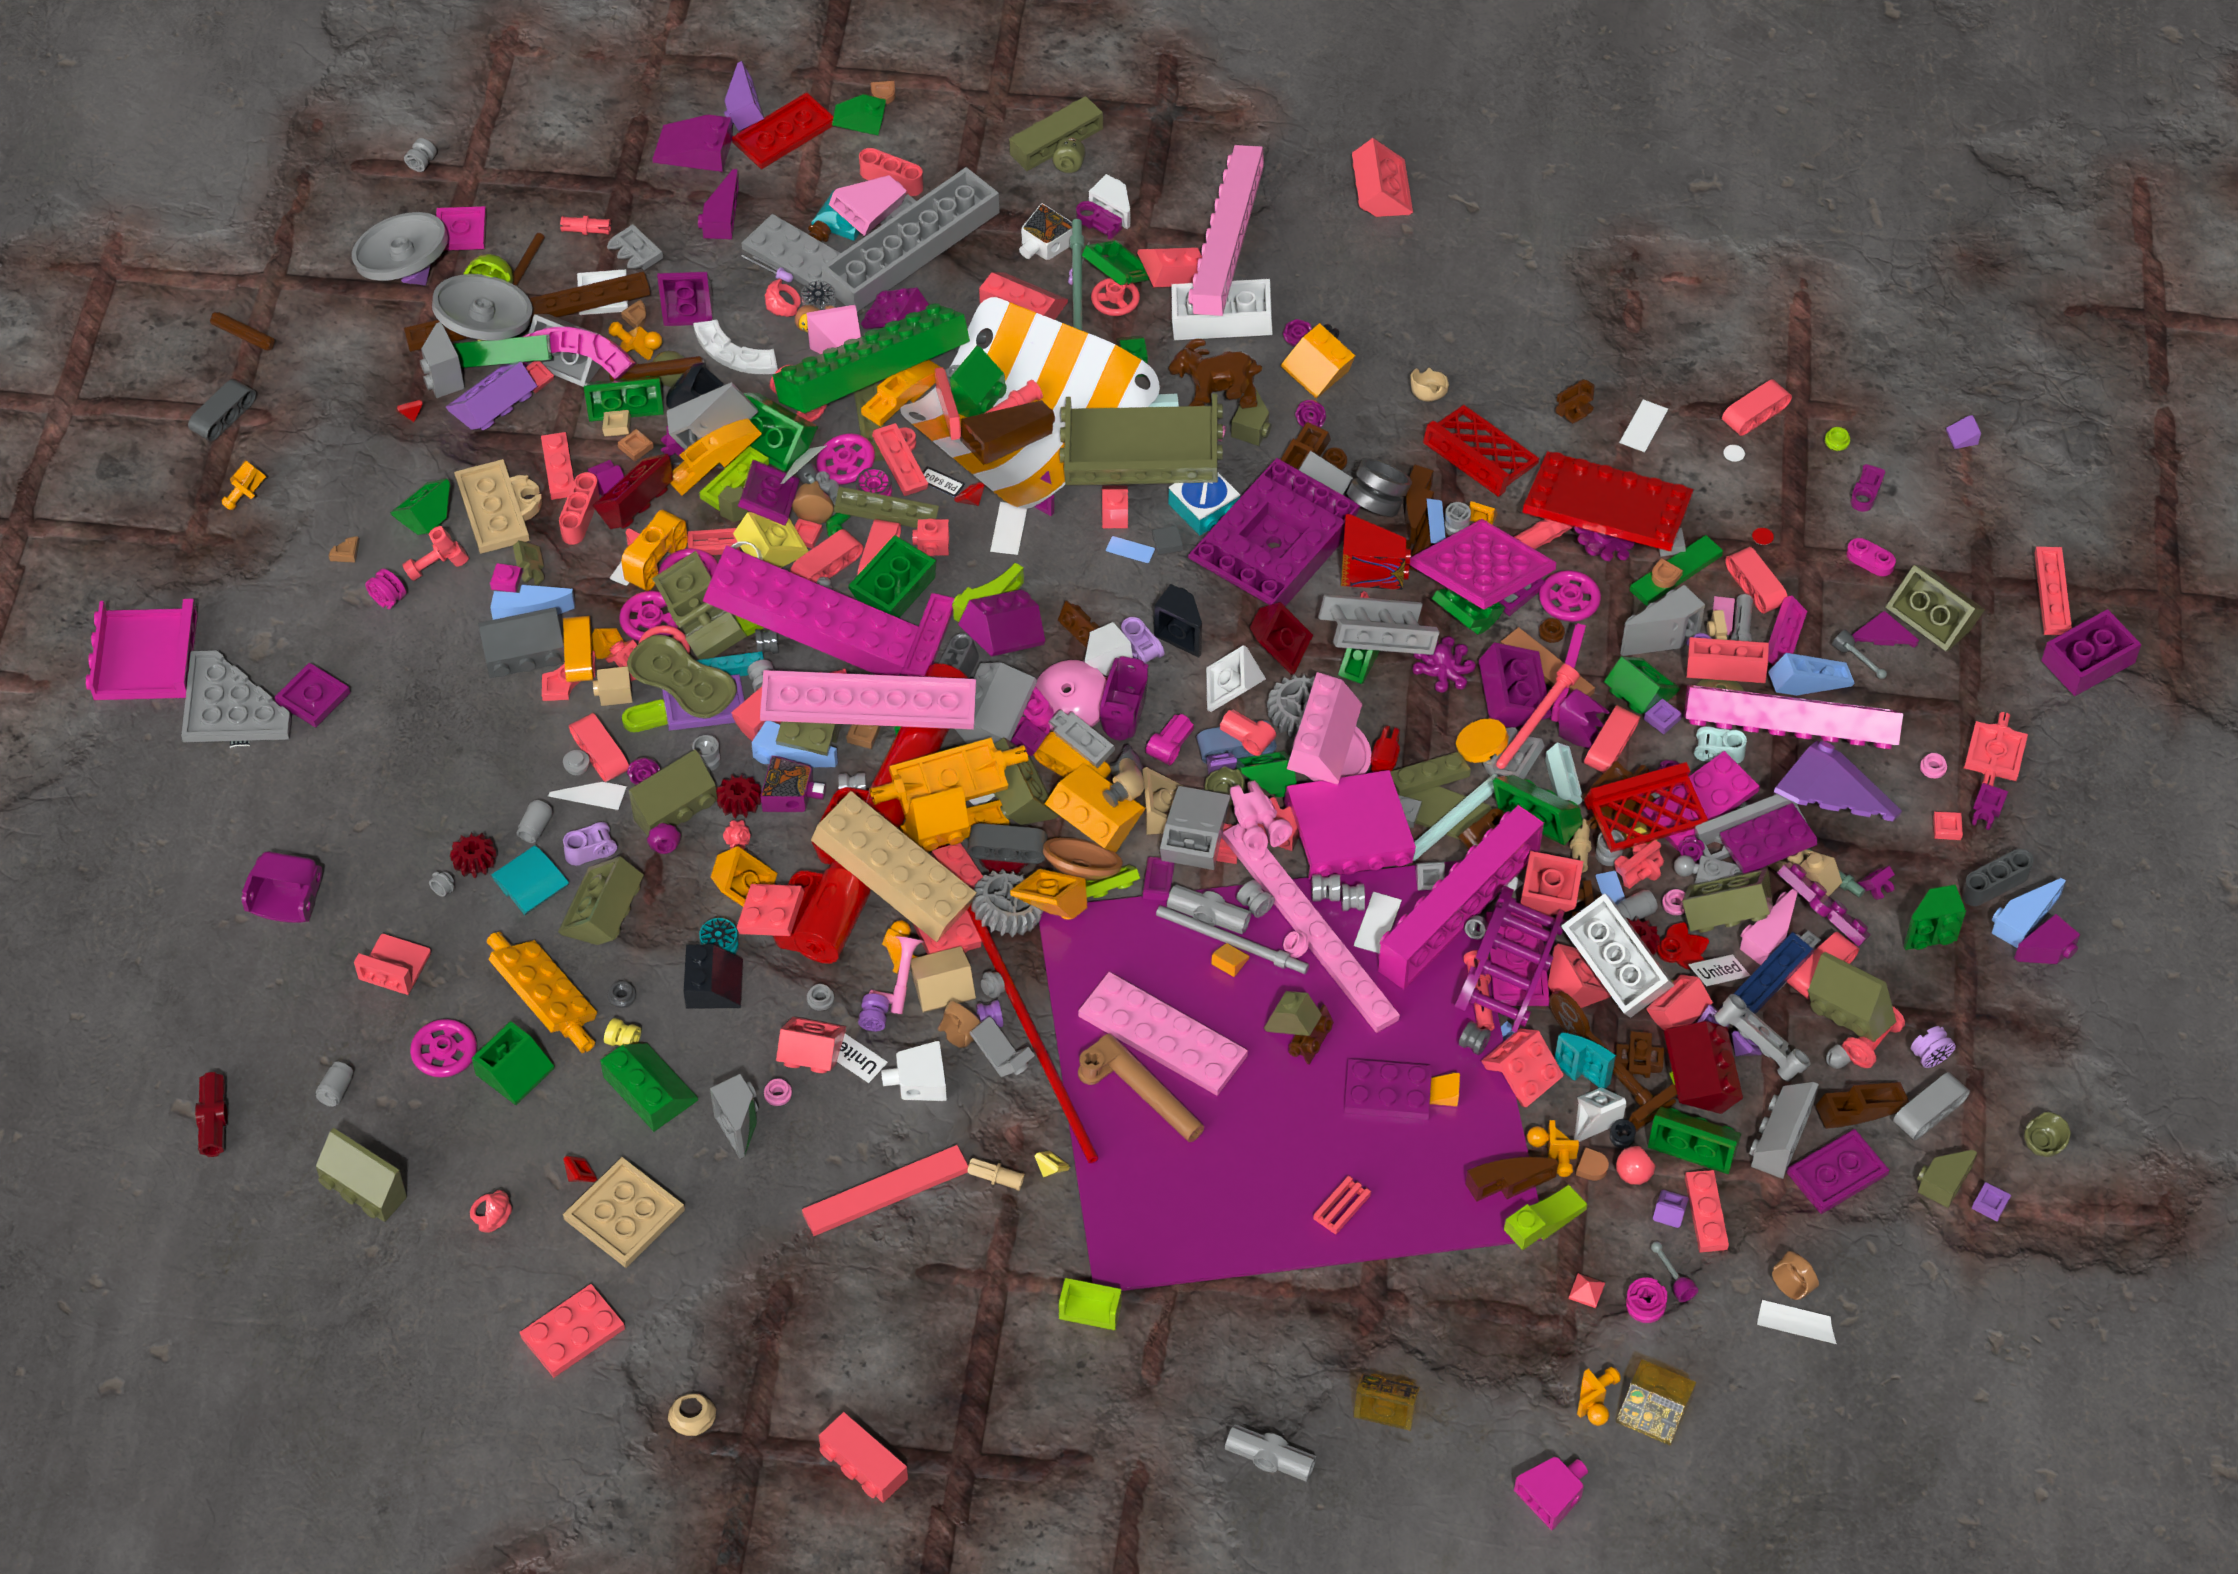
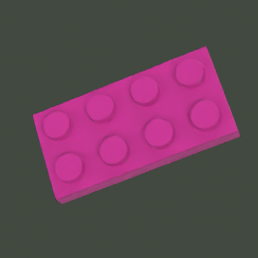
M1725 751L1689 776L1709 821L1730 813L1758 793L1760 787ZM1684 785L1673 788L1672 794L1686 800L1688 794ZM1661 796L1653 803L1662 807L1666 797ZM1668 799L1665 809L1679 815L1682 805ZM1648 807L1643 809V816L1655 822L1659 812ZM1685 808L1682 817L1690 821L1699 820L1695 811ZM1662 814L1658 824L1671 828L1676 821ZM1695 829L1664 838L1678 851V845L1681 841H1684L1688 836L1695 837Z
M1493 912L1486 913L1488 926ZM1511 912L1512 916L1542 928L1541 924ZM1507 925L1506 927L1500 926L1498 933L1502 934V938L1542 954L1544 949L1543 940ZM1498 947L1496 950L1491 948L1489 953V960L1492 961L1491 964L1532 980L1538 964ZM1542 970L1528 1006H1549L1547 971ZM1491 976L1493 999L1509 1006H1521L1527 991Z

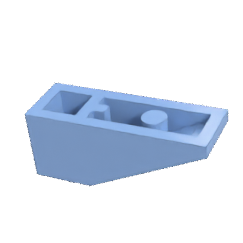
M1785 653L1768 671L1775 691L1797 696L1854 685V680L1847 663Z
M765 721L751 742L753 758L762 764H770L772 755L810 767H836L838 764L837 748L832 746L828 756L776 745L780 725L772 721Z
M2062 878L2010 900L2004 909L1999 907L1992 918V921L1995 923L1992 934L2018 948L2019 943L2035 931L2059 899L2066 880Z

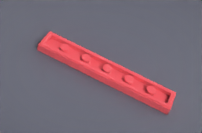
M955 1145L803 1208L802 1214L813 1236H816L968 1173V1165L959 1147Z

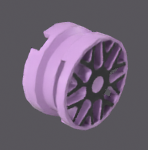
M1936 1026L1928 1029V1034L1923 1037L1919 1035L1911 1045L1912 1052L1915 1056L1921 1058L1920 1063L1924 1068L1940 1064L1955 1050V1043L1951 1038H1947V1033L1943 1027Z

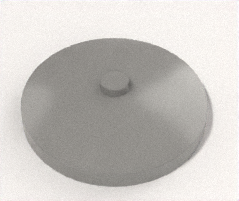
M412 212L396 215L377 223L357 240L352 250V260L359 274L365 278L378 281L403 278L422 270L440 256L447 245V231L443 222L435 215L429 213Z
M464 274L448 278L435 288L432 310L436 318L444 326L460 335L480 340H503L517 336L527 329L531 321L532 304L528 296L510 282L481 274Z

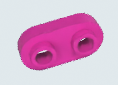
M1863 538L1853 539L1848 544L1846 555L1854 564L1877 576H1888L1893 572L1896 559L1891 552Z
M1035 687L1023 713L1035 726H1042L1049 723V720L1054 715V709Z

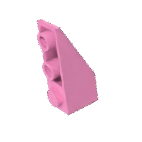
M1794 888L1788 893L1783 892L1779 896L1776 905L1773 906L1767 918L1757 921L1754 925L1749 924L1741 934L1740 950L1760 965L1787 937L1798 893Z

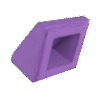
M1973 415L1967 416L1946 428L1954 449L1978 445L1981 432Z
M1231 752L1206 757L1209 775L1224 766L1235 770L1237 765V758Z
M1661 1190L1653 1220L1679 1228L1689 1198Z

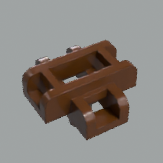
M1582 379L1576 385H1571L1567 387V390L1557 395L1559 405L1556 406V413L1561 417L1565 416L1571 423L1585 418L1594 409L1589 403L1594 398V384Z
M1631 1031L1629 1045L1617 1044L1616 1058L1632 1076L1633 1074L1645 1075V1078H1650L1651 1073H1660L1663 1070L1664 1048L1652 1047V1033ZM1634 1059H1635V1060H1646V1062H1645V1063L1634 1062Z

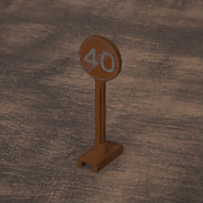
M1556 991L1549 997L1551 1011L1556 1021L1566 1033L1586 1038L1609 1050L1600 1039L1591 1033L1587 1017L1571 996L1563 991ZM1615 1057L1613 1073L1635 1096V1101L1641 1106L1631 1114L1629 1119L1634 1124L1637 1132L1654 1120L1660 1107L1669 1109L1676 1104L1677 1101L1674 1099L1677 1096L1676 1086L1672 1084L1654 1097L1647 1088L1644 1089Z

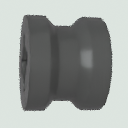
M755 629L757 652L762 651L763 654L765 652L778 653L776 632Z
M1470 1021L1460 1037L1459 1046L1463 1048L1469 1047L1473 1050V1053L1481 1055L1489 1042L1491 1031L1487 1028L1480 1029L1475 1022Z

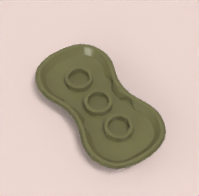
M666 635L650 636L640 642L628 657V670L636 680L667 691L676 699L685 712L694 717L702 719L714 717L726 709L735 697L736 684L728 673L697 662L687 653L682 644L672 637Z

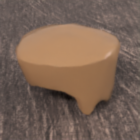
M815 481L811 484L805 483L799 487L792 504V509L800 519L821 524L831 518L834 506L831 498L823 492L819 483Z
M951 1001L944 1011V1017L938 1027V1031H945L947 1040L953 1045L965 1048L974 1041L970 1031L981 1022L974 1013L959 1003Z
M1787 1251L1783 1258L1773 1267V1280L1778 1288L1791 1299H1802L1819 1286L1817 1275L1811 1264L1793 1251Z

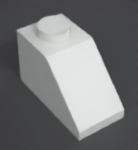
M1106 174L1089 190V201L1122 218V226L1128 229L1130 227V206L1126 185Z

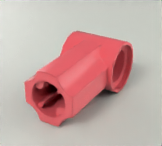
M1234 709L1229 710L1224 715L1220 724V730L1241 741L1244 748L1255 756H1260L1276 737L1274 728L1267 722L1258 721L1256 723Z

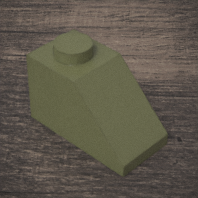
M1256 389L1257 407L1242 409L1241 405L1239 406L1232 420L1231 437L1259 446L1262 439L1268 437L1271 423H1269V411Z
M1286 991L1264 1029L1266 1032L1310 1036L1322 1014L1308 993Z
M1968 1150L1935 1157L1929 1167L1923 1166L1917 1178L1921 1182L1918 1193L1949 1208L1972 1169L1978 1152Z

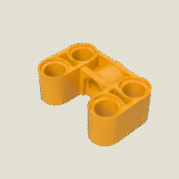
M663 509L659 510L648 526L643 529L635 541L624 551L622 556L624 579L645 591H650L655 585L652 578L658 575L657 563L667 552L672 554L678 550L685 549L687 546L688 536L685 520Z

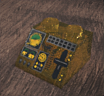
M1642 1359L1631 1381L1616 1422L1671 1446L1693 1398L1696 1382Z
M1362 1374L1356 1391L1354 1418L1411 1431L1420 1387L1414 1386L1408 1381L1397 1382L1388 1380L1378 1374Z

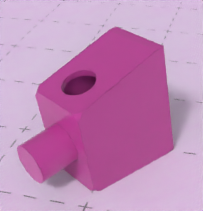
M1553 1457L1516 1477L1514 1491L1552 1531L1581 1499L1584 1485L1580 1479L1588 1474V1470L1579 1459L1566 1466L1558 1457Z

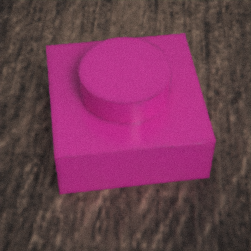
M496 563L490 582L491 590L516 593L523 573L522 568Z

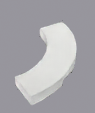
M718 320L693 323L695 335L702 348L722 365L751 374H775L778 370L774 349L741 348L733 344L731 339L720 328Z

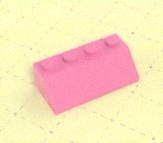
M1319 672L1316 673L1287 766L1288 770L1338 785L1362 707V703L1343 680Z

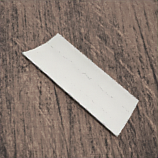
M1762 1300L1757 1325L1837 1344L1832 1329L1831 1316Z

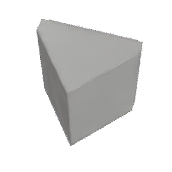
M1444 862L1417 863L1415 871L1417 889L1432 890L1439 879L1444 880Z

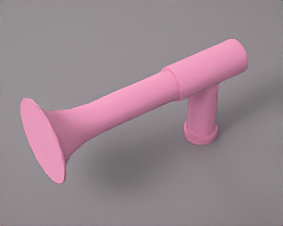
M896 936L901 943L902 953L894 994L870 990L869 994H879L886 997L889 1003L892 1004L890 1013L902 1015L912 955L916 946L924 941Z

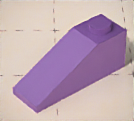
M742 61L737 63L725 98L727 110L724 111L726 117H731L732 124H735L738 131L764 119L753 79Z

